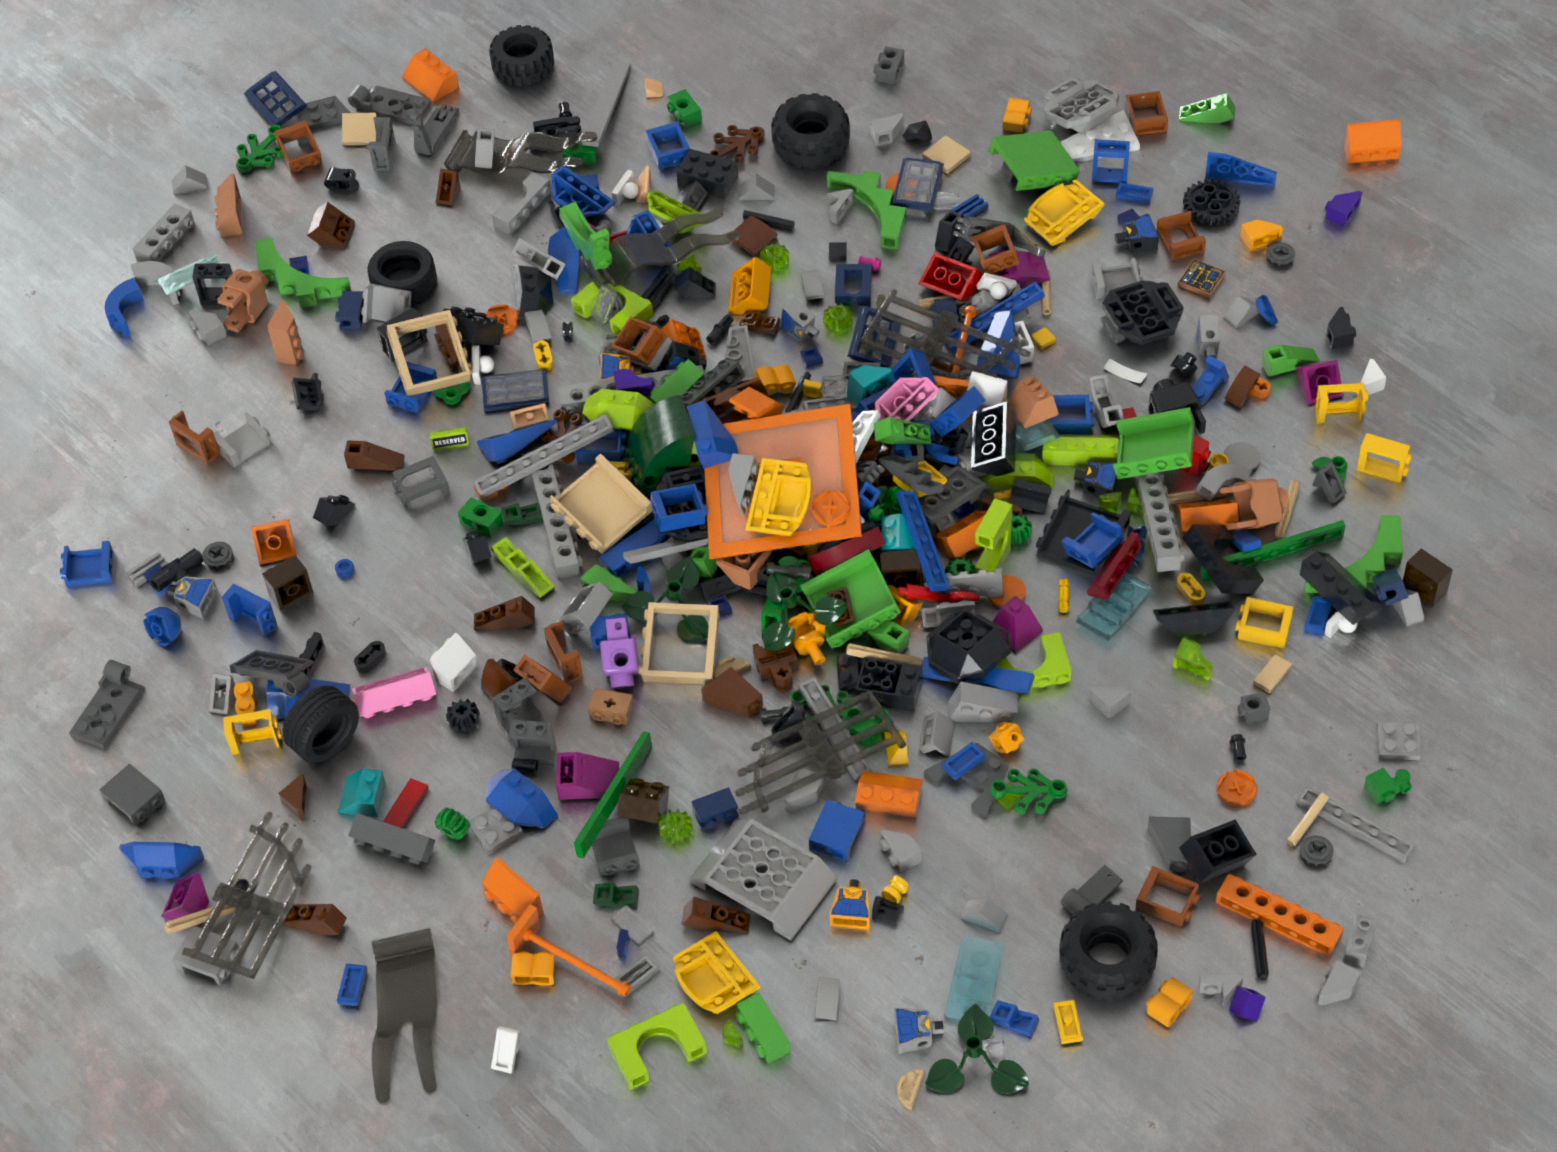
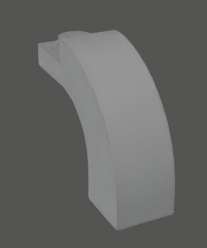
M520 238L511 252L512 255L556 280L566 265Z
M143 261L131 264L132 272L139 288L149 285H160L157 281L159 278L175 271L169 265L157 261ZM179 290L169 294L172 305L179 304L177 296H181Z
M1107 374L1088 378L1091 392L1090 399L1093 402V410L1099 424L1103 428L1116 426L1117 420H1123L1124 416L1121 404L1115 405Z
M1223 464L1209 470L1194 492L1211 501L1220 488L1233 486L1236 482L1256 479L1249 476L1252 470L1244 466Z

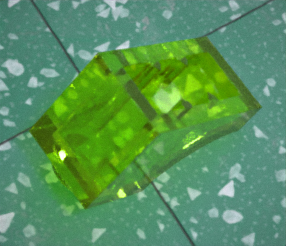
M1183 638L1173 659V667L1206 680H1210L1212 677L1214 663H1211L1202 655L1201 644L1193 640Z

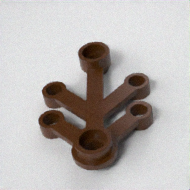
M730 125L727 127L729 136L741 135L744 137H724L722 133H716L713 136L716 144L727 143L730 145L720 151L712 150L710 154L723 157L737 149V152L734 154V161L742 163L744 161L746 143L751 141V144L748 145V154L756 155L758 153V142L763 139L765 131L758 126L748 130L737 129V126Z
M558 409L553 413V419L557 421L559 437L552 435L547 430L540 435V439L548 444L547 442H552L579 428L583 418L578 413L570 418L565 410ZM569 419H570V422H571L572 424L570 425L569 429H568L567 432H566V425H565V424H566V423L569 421ZM572 452L558 461L570 464L575 459V453Z

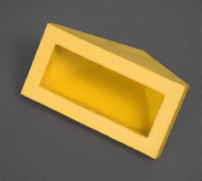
M884 731L888 767L908 765L905 731Z

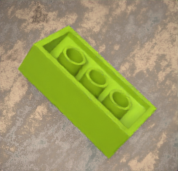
M1043 434L1042 462L1045 465L1088 466L1091 461L1117 463L1118 436Z

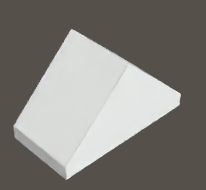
M1374 359L1369 360L1361 383L1364 384V389L1368 391V395L1384 390L1386 376Z

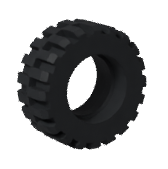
M530 25L508 27L507 30H502L499 35H496L490 44L489 54L492 70L495 76L505 84L517 85L518 87H523V85L531 86L532 83L537 84L541 79H545L553 69L554 54L551 39L543 30L535 26L533 28ZM520 54H530L526 57H514Z

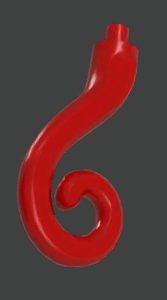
M906 584V587H898V595H905V599H918L939 603H959L962 600L975 601V604L980 601L979 595L972 592L956 591L951 592L949 595H943L936 591H930L927 587Z

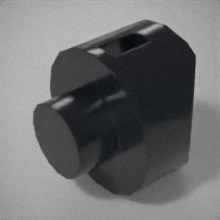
M1189 352L1184 356L1178 354L1170 364L1171 367H1178L1183 378L1190 380L1198 369L1194 364L1197 358Z

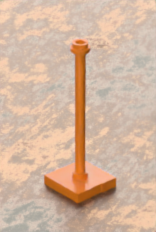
M971 305L966 306L963 311L965 320L951 377L946 378L933 375L937 388H943L955 399L967 392L969 384L968 380L958 379L972 318H975L977 315L976 308Z
M531 904L506 936L510 956L523 951L529 942L532 941L618 990L619 996L626 997L631 991L632 986L629 985V982L624 981L621 983L537 935L536 933L540 929L538 910Z

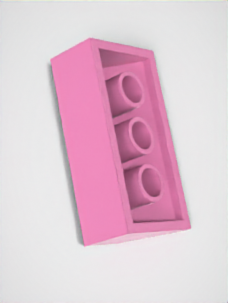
M427 666L352 688L360 717L364 716V718L373 717L376 715L375 712L382 710L384 713L395 710L394 707L402 705V707L413 705V701L419 699L427 701L432 699L433 695H436Z

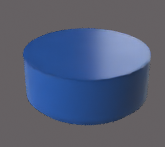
M349 559L339 560L335 564L337 576L340 578L352 576L355 571L353 562Z

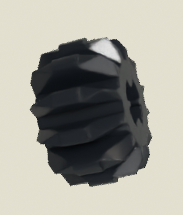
M459 699L458 703L452 701V706L447 707L446 713L449 726L455 728L457 732L461 729L466 732L469 727L474 729V724H478V717H480V712L475 702H470L469 699L465 701Z

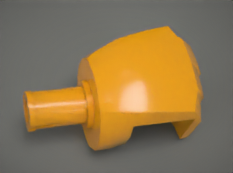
M804 611L790 618L788 627H792L795 630V638L791 643L794 649L800 655L809 654L815 665L822 664L826 658L822 654L820 647L824 643L826 625L818 623L815 619V613L812 612L807 613Z

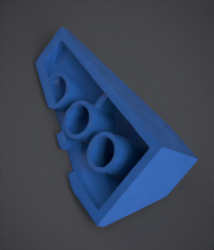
M1208 152L1205 179L1275 186L1276 171L1228 154Z
M564 226L549 238L548 254L566 264L556 280L559 291L577 293L583 253L581 249L577 251Z
M1011 310L995 313L978 355L977 373H983L1003 380L1018 378L1020 356L1017 354L1016 347L1018 343L1014 336L1015 324Z
M705 400L687 406L689 419L695 434V446L703 469L730 461L733 453L739 454L734 438Z
M556 419L547 420L526 426L525 429L512 430L509 434L494 435L478 440L477 444L490 462L503 463L508 461V457L514 456L555 425L557 421Z
M309 679V688L291 698L282 689L275 688L273 680H268L267 706L268 709H271L273 717L277 716L278 722L285 721L288 712L296 701L311 689L323 685L335 686L349 697L350 684Z

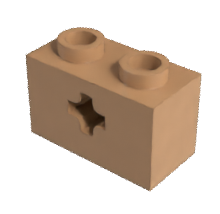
M594 688L588 706L590 718L596 721L603 720L618 725H628L634 708L633 695Z

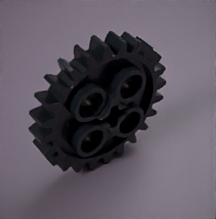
M1204 179V183L1198 180L1197 185L1192 183L1191 188L1188 187L1187 192H1184L1183 209L1186 212L1191 211V219L1196 217V222L1202 220L1203 225L1206 222H1209L1210 226H1212L1213 222L1219 225V221L1225 224L1226 219L1231 221L1232 216L1236 217L1241 200H1239L1240 195L1237 194V189L1233 190V185L1227 187V182L1221 184L1220 179L1217 182H1214V179H1211V182Z

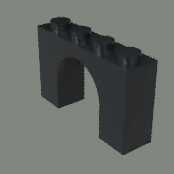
M1192 524L1183 536L1185 543L1222 594H1254L1264 581L1255 566H1237L1229 563L1219 555L1218 552H1225L1234 540V537L1225 525Z

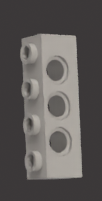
M174 203L134 246L133 252L136 260L139 262H159L172 246L181 239L183 234L192 227L194 219L191 210Z

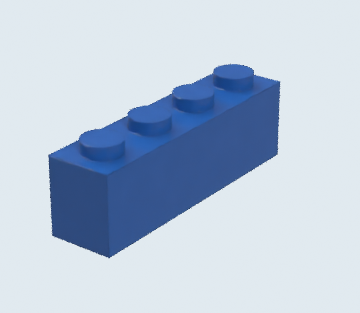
M656 519L649 521L644 527L633 532L631 536L618 542L609 551H605L599 557L600 567H605L610 574L621 578L645 562L641 561L631 564L624 559L623 552L665 543L671 536L660 532Z

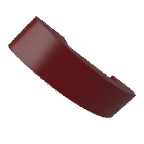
M877 526L862 533L861 537L851 538L807 558L816 575L832 569L868 549L871 552L886 543Z

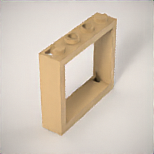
M450 310L387 325V336L407 396L470 381L471 374H473L471 364H467V351L465 347L462 348V336L460 331L457 332L456 330L457 321L451 315ZM446 323L462 373L413 385L398 335Z
M648 603V609L644 611V620L647 621L646 627H643L642 638L645 639V645H641L643 664H639V675H642L643 682L707 685L714 680L720 618L718 605ZM655 613L710 616L705 673L649 670Z

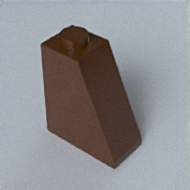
M729 667L701 689L702 700L705 703L746 717L759 712L763 706L762 694L732 667Z

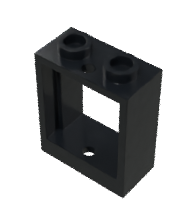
M230 263L194 265L192 278L201 305H222L216 299L223 293L222 287H206L204 279L225 278L227 280L233 274Z
M413 307L377 327L382 352L391 362L395 358L387 336V325L422 317V313L417 312ZM426 328L409 332L399 338L404 355L428 341Z

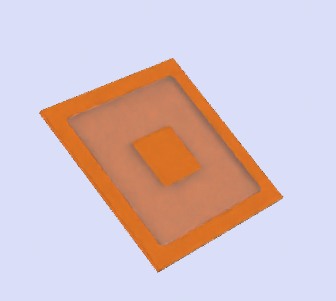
M850 404L723 424L734 438L738 453L755 456L759 467L761 466L762 458L806 463L811 477L812 489L806 515L800 526L791 536L746 531L758 475H755V487L749 496L750 505L746 508L745 514L741 515L728 472L730 461L704 468L710 559L862 536ZM826 490L841 491L846 495L850 503L848 517L836 526L821 525L812 514L813 500L818 494Z

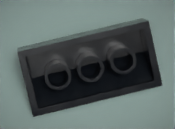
M1006 401L974 411L971 469L997 477L1015 472L1016 414Z
M1315 552L1302 561L1300 576L1352 625L1382 606L1383 603L1329 553Z

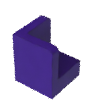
M1237 986L1229 1010L1242 1018L1257 1021L1266 997L1253 989Z

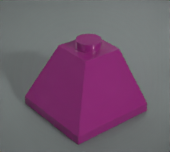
M1338 360L1296 366L1298 384L1307 404L1316 402L1318 386L1342 384ZM1343 392L1328 393L1329 399L1344 396Z
M1016 595L1001 607L992 621L1010 632L1011 649L1015 654L1043 632L1030 607Z
M196 872L176 881L161 917L174 920L207 909L209 899L199 873Z

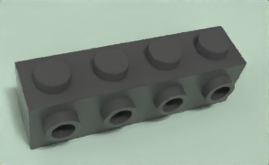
M721 360L714 369L708 371L705 374L706 376L694 383L690 390L681 395L687 414L688 405L695 404L730 389L745 377L738 361Z
M356 813L348 835L354 838V843L365 846L368 843L373 845L371 849L383 852L384 849L391 851V856L400 859L402 855L409 857V862L420 865V862L428 863L436 841L424 835Z

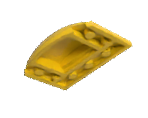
M1072 180L1073 184L1064 186L1063 183L1045 192L1029 208L1028 217L1024 218V223L1051 246L1066 241L1065 238L1089 219L1093 220L1105 205L1103 201L1077 180Z
M762 458L746 531L791 536L803 521L811 498V477L806 463Z
M716 931L673 956V961L676 962L675 974L683 991L697 1005L713 1013L719 1014L760 989L757 981Z

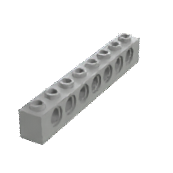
M702 365L697 366L703 372ZM676 369L636 376L646 379L652 378L654 390L663 384L664 379L669 374L673 375ZM614 378L558 386L561 410H565L568 414L582 412L585 400L601 389L616 390ZM645 395L644 397L650 400L651 395Z
M553 462L531 473L557 578L562 579L580 575L579 567L582 566L580 555L576 556V552H578L576 540L572 541V537H575L573 527L564 521V516L560 512L557 514L550 506L552 504L550 496L552 495L556 498L563 492L561 483H557V480H560L558 469L553 468V466H556V462Z
M1157 472L1134 476L1157 572L1181 570L1184 554L1183 550H1179L1181 544L1180 538L1176 537L1177 526L1173 524V511H1169L1171 504L1170 499L1166 498L1167 487L1166 485L1163 486L1164 475Z

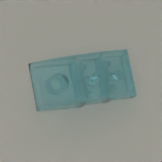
M1049 419L1026 429L1016 420V444L1024 451L1059 438V434Z
M1125 572L1108 600L1094 597L1089 601L1088 608L1077 617L1076 623L1109 641L1138 610L1153 590V587Z
M963 935L945 1008V1017L961 1020L964 1013L974 1004H977L982 1011L989 1015L1002 961L1004 943Z

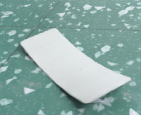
M1109 359L1104 366V369L1108 372L1136 383H1142L1147 373L1127 368L1112 359Z

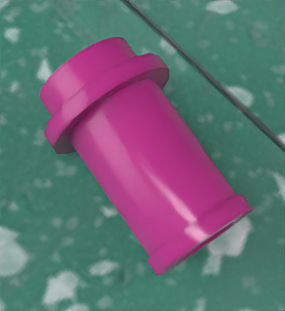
M859 257L858 264H872L873 271L880 270L882 262L878 257H875V259Z

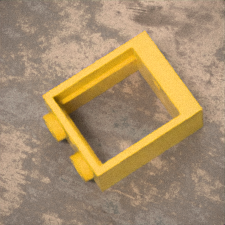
M1366 433L1360 449L1357 471L1401 483L1403 476L1407 477L1410 466L1408 465L1412 458V454L1409 453L1411 446ZM1370 453L1398 460L1400 464H1392L1369 456Z
M1247 597L1246 603L1241 604L1239 615L1242 616V619H1238L1235 631H1239L1238 639L1284 649L1294 607ZM1249 611L1282 618L1280 632L1246 625Z

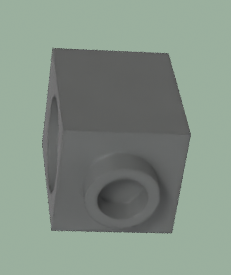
M1264 692L1241 696L1240 705L1237 706L1239 716L1243 717L1245 724L1269 719L1270 705Z

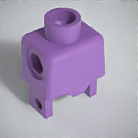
M626 618L606 619L608 641L600 642L604 675L610 678L611 689L632 688L635 686L634 676L639 674L636 635L634 634L632 638L628 637ZM619 658L628 659L627 664L622 667L617 666L616 662Z

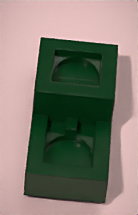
M519 503L501 507L505 524L524 525L543 521L538 503L520 507Z
M615 883L595 884L593 903L606 907H637L639 888L637 885L617 887Z

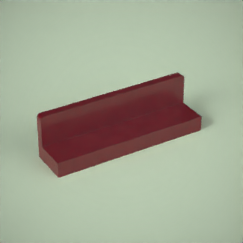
M1131 532L1126 541L1122 540L1116 546L1088 589V596L1108 600L1142 548L1138 533Z

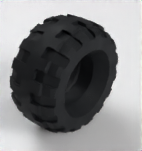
M812 93L808 95L800 94L795 98L791 97L786 100V103L778 107L775 117L772 118L771 132L774 149L785 162L794 164L799 168L816 169V167L828 166L830 162H836L849 145L850 123L848 114L845 113L844 108L838 101H834L826 95L821 96L817 93ZM806 132H818L817 134H803Z
M1103 901L1101 905H1096L1095 903L1087 905L1083 911H1076L1062 930L1059 944L1061 968L1064 969L1068 981L1074 986L1077 985L1078 990L1087 996L1092 994L1096 996V999L1105 1000V998H1113V1000L1123 999L1124 995L1127 994L1131 996L1140 991L1141 986L1149 982L1156 967L1158 944L1155 938V931L1152 925L1145 921V917L1140 912L1130 910V907L1126 904L1114 905L1112 901ZM1099 943H1113L1124 949L1128 957L1120 963L1109 965L1096 961L1088 951Z

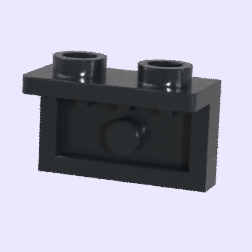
M313 373L311 379L293 378L291 383L296 409L318 411L320 404H323L324 394L321 393V380L318 379V374Z
M846 653L837 656L838 686L840 691L856 688L864 658L847 655Z

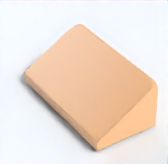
M646 166L638 177L637 186L639 192L636 196V203H648L647 193L650 192L651 185L649 166Z
M545 403L509 413L514 430L550 420Z

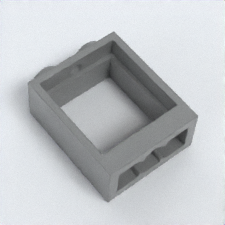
M600 581L579 589L557 623L562 621L563 628L569 635L590 628L613 594Z

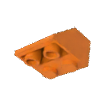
M671 319L661 329L671 340L696 347L700 359L706 357L700 333L696 328H691L682 322Z
M751 387L744 389L729 400L730 403L735 405L733 409L742 414L744 413L751 419L781 415L785 408L784 405Z

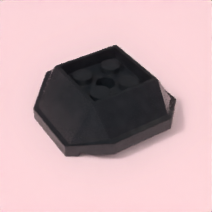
M1144 280L1110 290L1102 303V309L1116 331L1123 335L1131 344L1138 343L1140 345L1174 335L1184 310L1183 305L1168 283Z
M702 465L667 472L655 491L695 484L697 490L702 493V503L706 504L705 470ZM692 501L664 506L667 516L694 511L690 509V507H693ZM707 515L705 516V524L664 531L662 533L686 542L708 537Z
M966 609L959 613H952L926 636L929 667L958 685L960 682H966V680H974L986 676L1012 653L1011 634L1009 631L982 615H975Z

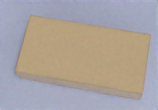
M1275 654L1254 679L1253 684L1270 694L1291 669L1292 663Z

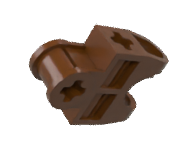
M758 643L752 645L755 667L761 681L771 678L776 690L780 692L789 691L793 687L792 671L798 670V659L792 645L790 644L785 649L779 651H767L762 646H759Z

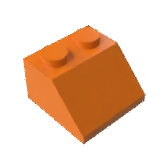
M289 518L251 526L260 565L288 559L294 555L297 556Z

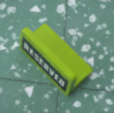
M467 426L430 432L433 451L469 445Z

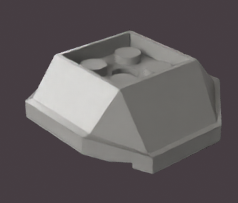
M1072 77L1046 92L1045 117L1066 129L1071 128L1083 134L1111 117L1113 109L1117 106L1120 98L1119 92L1098 81L1080 80L1079 78Z

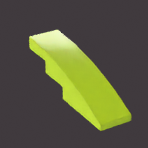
M507 537L491 547V551L510 572L539 598H542L555 588L554 584L532 559L529 560L519 547L516 549Z

